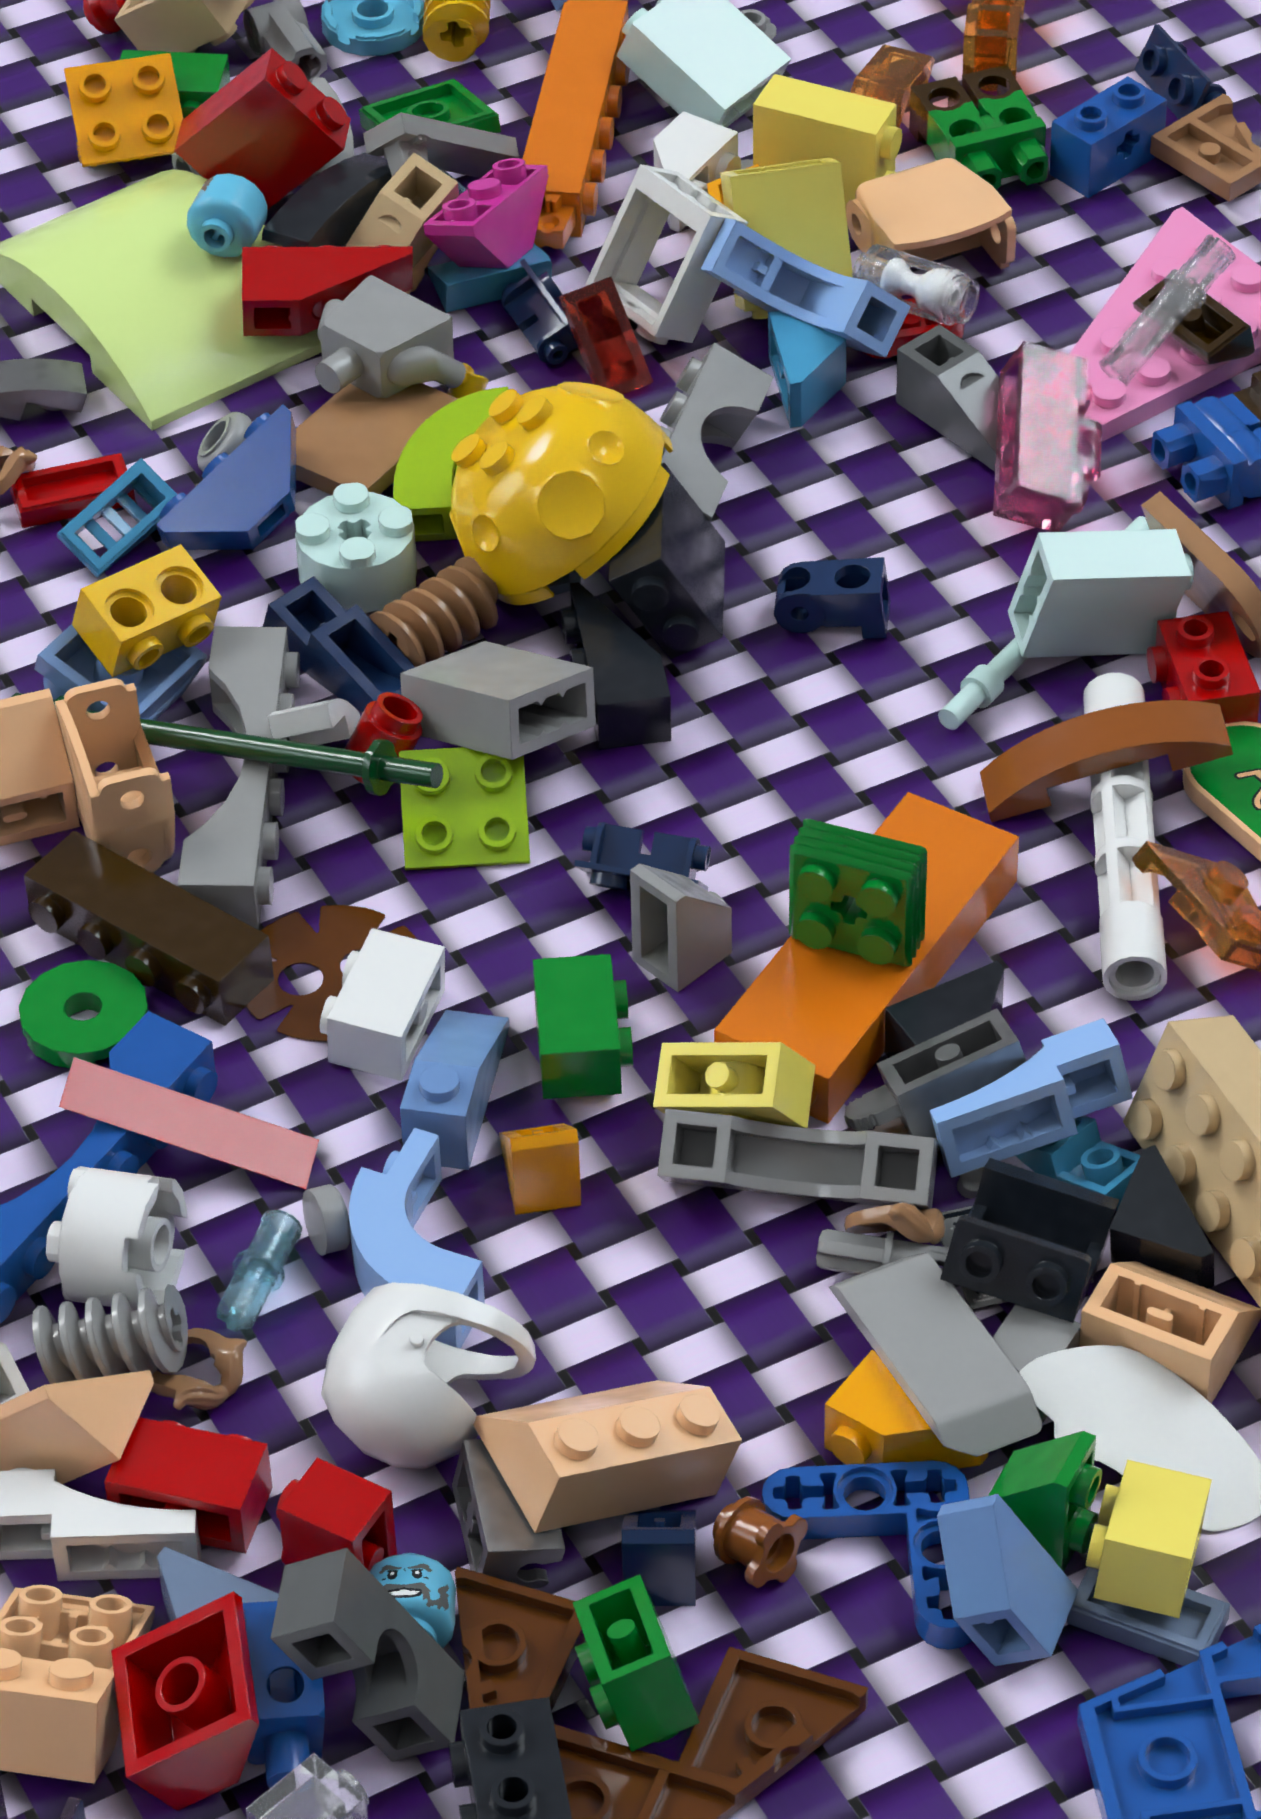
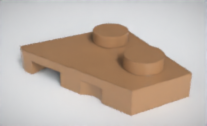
M1226 94L1218 96L1151 136L1150 154L1228 202L1261 183V148L1252 142V133L1246 123H1238L1232 114L1233 101Z

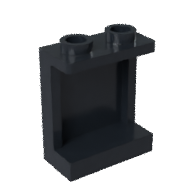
M989 1158L983 1170L973 1207L968 1215H961L955 1225L940 1279L1073 1323L1102 1260L1110 1233L1109 1228L1114 1219L1119 1199Z

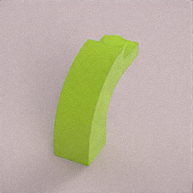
M508 387L478 391L447 404L426 419L408 440L396 466L393 499L411 510L415 542L457 539L449 516L452 486L457 469V464L451 459L452 452L461 440L474 434L490 416L488 412L490 405L501 393L509 390Z

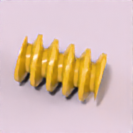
M425 0L423 41L428 50L438 58L450 62H464L471 57L477 47L485 42L489 34L490 0Z

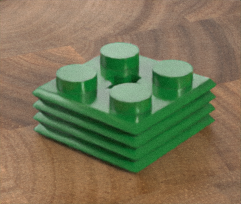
M804 819L803 827L799 828L798 835L794 837V844L790 845L789 935L794 939L800 940L810 948L824 949L830 947L861 955L865 960L873 964L884 965L893 963L910 967L912 965V958L916 957V950L920 948L921 941L925 938L928 853L926 848L817 820Z

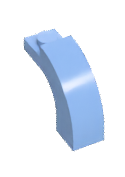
M725 218L701 267V270L735 289L733 293L768 312L780 311L845 338L846 347L881 357H887L911 307L868 280L844 276L813 264L777 245L741 222Z
M414 1128L401 1151L394 1150L391 1152L385 1163L383 1173L361 1167L355 1179L349 1202V1222L355 1275L364 1296L374 1287L392 1282L413 1283L457 1292L485 1303L482 1261L437 1247L423 1239L413 1229L442 1180L439 1135ZM465 1325L450 1327L435 1340L461 1348L472 1327Z

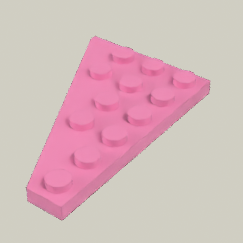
M1184 207L1174 210L1026 412L1058 453L1056 462L1059 464L1260 364L1261 266ZM1176 270L1251 326L1255 352L1247 357L1208 365L1134 309L1133 302Z

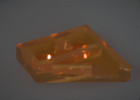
M1146 841L1132 858L1135 866L1142 873L1153 872L1163 875L1177 889L1168 902L1184 920L1195 927L1203 941L1221 960L1261 972V911L1247 888L1249 883L1243 872L1227 861H1219L1217 863Z

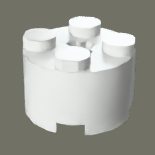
M82 1166L73 1169L68 1182V1201L62 1221H54L50 1225L46 1240V1256L50 1262L59 1263L62 1294L66 1300L86 1303L89 1297H97L103 1306L111 1307L114 1293L122 1292L126 1295L131 1309L137 1310L140 1290L149 1288L152 1290L158 1305H164L165 1288L167 1284L176 1286L185 1250L172 1248L175 1233L174 1217L187 1218L184 1193L176 1179Z

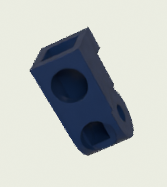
M885 558L804 561L792 563L783 568L778 578L774 606V617L777 623L784 629L795 633L813 632L821 626H825V628L861 626L863 639L887 638L891 600Z

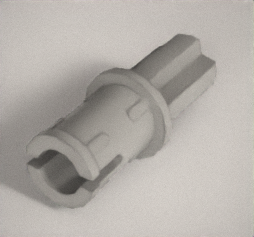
M825 1229L822 1230L819 1237L816 1263L819 1268L824 1270L859 1275L911 1255L928 1253L938 1266H944L949 1246L941 1247L893 1239L894 1232L889 1231L887 1232V1238Z

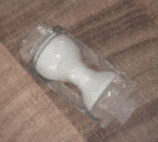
M875 244L867 252L861 253L854 264L852 272L853 278L868 280L898 299L904 295L912 296L916 303L900 299L911 306L908 313L947 326H951L955 322L959 324L967 323L973 316L979 300V284L976 280L970 279L966 271L880 244ZM909 266L927 272L924 274H915L911 271Z

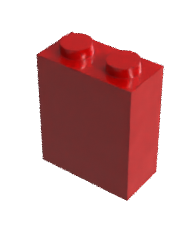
M271 48L182 120L174 152L206 179H210L217 174L228 173L246 178L254 183L263 193L268 210L344 150L351 118L346 115L344 108L337 100L329 96L326 97L309 82L297 64L292 61H286Z

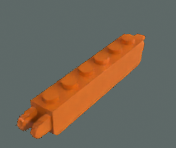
M569 0L563 4L523 155L525 165H547L549 176L534 243L539 248L549 246L553 249H564L569 237H582L586 217L596 215L598 204L597 183L604 182L606 172L605 150L612 149L614 118L620 117L622 86H627L630 68L616 56L626 37L622 29L629 20L628 1Z

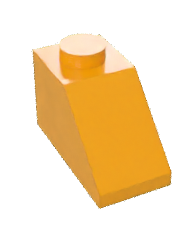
M874 1350L868 1353L825 1403L824 1448L833 1452L846 1465L941 1461L947 1462L959 1469L979 1466L988 1457V1453L975 1457L944 1447Z

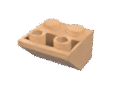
M50 689L1 699L0 846L80 827L74 782Z
M1137 1261L1110 1263L1081 1311L1079 1347L1112 1345L1138 1351L1174 1372L1212 1404L1261 1319V1309Z

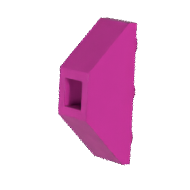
M509 158L494 163L488 173L480 179L469 183L468 189L454 200L444 203L442 210L423 224L425 236L459 267L510 268L533 248L549 176L547 165H525V160L520 158Z

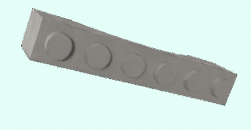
M214 626L208 666L213 712L232 732L273 738L267 716L275 711L295 707L294 694L288 693L289 688H299L300 655L299 652H289L287 627ZM289 737L282 738L281 740L289 741ZM244 759L240 776L226 801L205 824L184 839L177 886L259 930L261 906L272 905L273 868L266 867L267 860H277L279 854L278 822H272L273 816H283L284 780L278 778V773H288L289 766Z

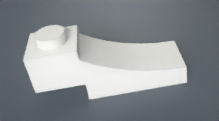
M15 1468L8 1471H0V1560L54 1558L58 1581L160 1578L157 1556L164 1546L201 1561L202 1552L196 1510L145 1508L96 1498L57 1482L55 1469L34 1470L30 1468Z

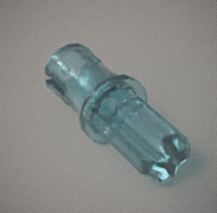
M278 1209L266 1211L261 1218L260 1226L248 1249L239 1252L232 1263L235 1274L216 1309L217 1318L225 1322L226 1328L231 1331L238 1332L240 1328H252L270 1292L280 1289L285 1280L283 1267L295 1243L298 1242L302 1235L300 1222L293 1215Z

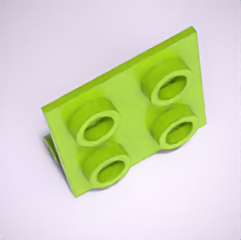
M465 747L405 750L399 752L400 758L439 763L443 768V779L438 788L400 783L405 870L530 863L524 755L511 760Z

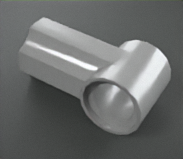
M277 0L244 10V30L249 45L256 55L265 54L273 48L286 61H292L297 64L311 83L314 77H319L327 70V55L309 31L306 13L300 0Z

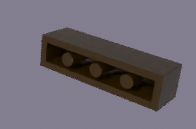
M72 831L24 874L29 914L31 919L41 929L48 933H57L81 946L87 954L95 959H104L132 972L142 985L147 987L153 986L177 999L192 1013H202L226 1026L253 998L274 980L269 935L76 831Z

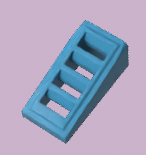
M140 458L62 528L56 537L99 578L157 530L156 524L161 520L159 515L162 509L177 493ZM133 489L153 508L148 515L127 495ZM118 502L138 524L131 528L112 508L114 504ZM101 515L123 536L118 542L95 521ZM85 528L108 550L101 557L78 536Z

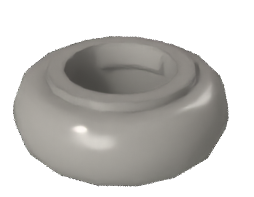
M231 412L219 419L210 428L200 444L197 455L198 467L202 472L216 456L223 452L230 455L245 440V431L252 423L247 415L240 412Z

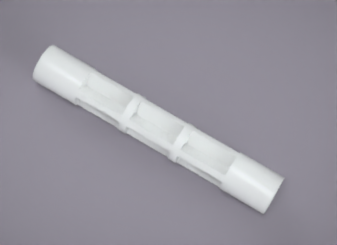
M1107 673L1097 676L1088 683L1084 690V714L1120 705L1145 702L1144 689L1137 679L1124 673ZM1148 760L1090 776V804L1093 814L1096 852L1095 873L1098 881L1100 910L1099 932L1103 985L1110 994L1127 1001H1140L1153 997L1167 983L1163 918L1160 912L1157 875L1158 855L1155 850L1152 813L1153 793L1150 788Z

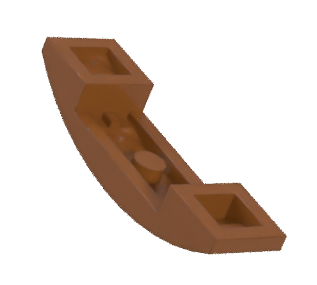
M1160 700L1120 705L1066 720L1026 738L998 756L980 771L991 822L1052 806L1048 792L1049 787L1168 754L1172 771L1233 755L1220 704L1188 700Z

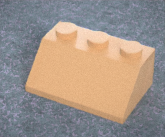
M659 1380L478 1415L473 1424L534 1533L716 1495L742 1442V1438L709 1386Z

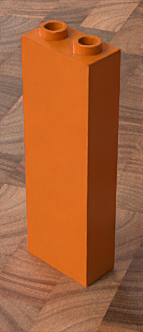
M907 792L874 835L923 846L928 852L925 938L921 941L920 948L916 950V957L912 958V965L905 967L893 963L884 965L873 964L865 960L861 955L830 947L824 949L810 948L800 940L790 936L715 1028L714 1042H782L816 1065L809 1116L829 1124L884 1053L885 1008L934 988L1017 882L1019 836Z

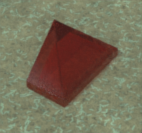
M612 277L558 297L594 385L606 387L624 395L653 383Z

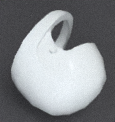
M392 1282L374 1287L352 1310L328 1354L321 1395L334 1423L364 1454L396 1468L427 1469L458 1455L461 1451L463 1440L476 1439L478 1437V1433L473 1426L477 1417L476 1413L449 1384L461 1378L494 1380L522 1377L534 1367L536 1361L535 1344L529 1332L518 1321L493 1306L457 1292L429 1285ZM465 1325L497 1337L513 1348L516 1355L492 1356L453 1347L435 1339L450 1327Z

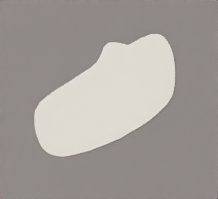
M1094 1345L1064 1349L1034 1359L1020 1370V1375L1031 1390L1036 1407L1054 1421L1055 1439L1080 1431L1096 1435L1095 1461L1109 1466L1122 1476L1128 1459L1212 1479L1202 1526L1203 1530L1211 1532L1225 1531L1240 1527L1261 1516V1461L1243 1437L1208 1400L1160 1363L1138 1351L1123 1346Z

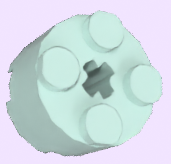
M358 482L345 483L337 486L333 491V495L327 496L309 506L303 515L295 521L300 583L302 584L314 576L345 610L357 604L364 613L382 611L385 605L396 599L400 600L404 593L416 588L417 559L412 512L393 498L369 492L365 485Z

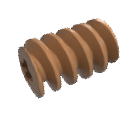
M464 556L458 559L454 566L450 565L442 569L436 577L423 581L418 588L407 591L400 600L396 599L388 603L382 611L371 614L369 618L407 659L417 667L426 662L444 657L445 651L451 653L460 649L463 642L462 639L471 641L477 638L481 630L480 628L487 630L496 626L498 613L495 603L498 599V588L496 583L483 572L474 558Z

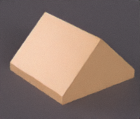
M151 1370L46 1384L1 1404L0 1471H8L15 1468H30L34 1470L55 1469L57 1482L64 1484L120 1460L153 1387L154 1382Z

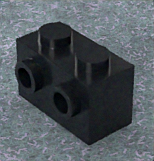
M549 1697L459 1710L462 1741L448 1743L454 1788L469 1787L471 1803L459 1805L460 1819H572Z

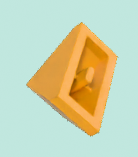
M561 1123L499 1132L515 1215L581 1206L579 1140L576 1128Z

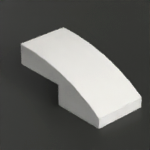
M336 698L275 711L267 717L274 739L289 737L290 741L320 745L349 739L360 719V713L348 701Z

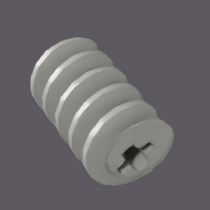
M167 1284L164 1305L158 1306L151 1289L143 1288L138 1294L137 1310H132L126 1295L119 1292L114 1293L112 1297L111 1314L108 1315L105 1314L99 1298L89 1297L85 1303L84 1319H79L77 1310L70 1301L61 1303L58 1323H53L47 1307L43 1305L37 1306L32 1316V1332L36 1354L50 1384L151 1370V1374H153L157 1368L162 1373H177L183 1366L186 1357L188 1342L187 1316L182 1297L174 1285Z

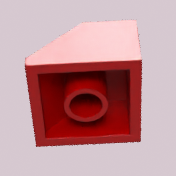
M233 1591L111 1650L126 1778L176 1811L239 1782L259 1727L242 1597Z

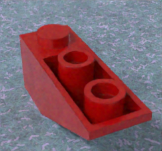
M268 245L263 247H242L243 336H301L318 329L325 304L332 299L343 301L370 275L404 292L413 289V246L336 247L323 245L319 247H279Z

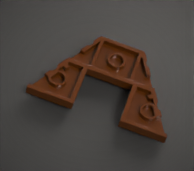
M457 1566L455 1570V1585L469 1709L549 1697L552 1711L576 1661L577 1653L575 1646L585 1641L573 1606L575 1601ZM729 1647L698 1716L700 1723L694 1725L679 1761L638 1749L631 1752L628 1746L554 1724L572 1819H728L862 1714L868 1706V1687Z

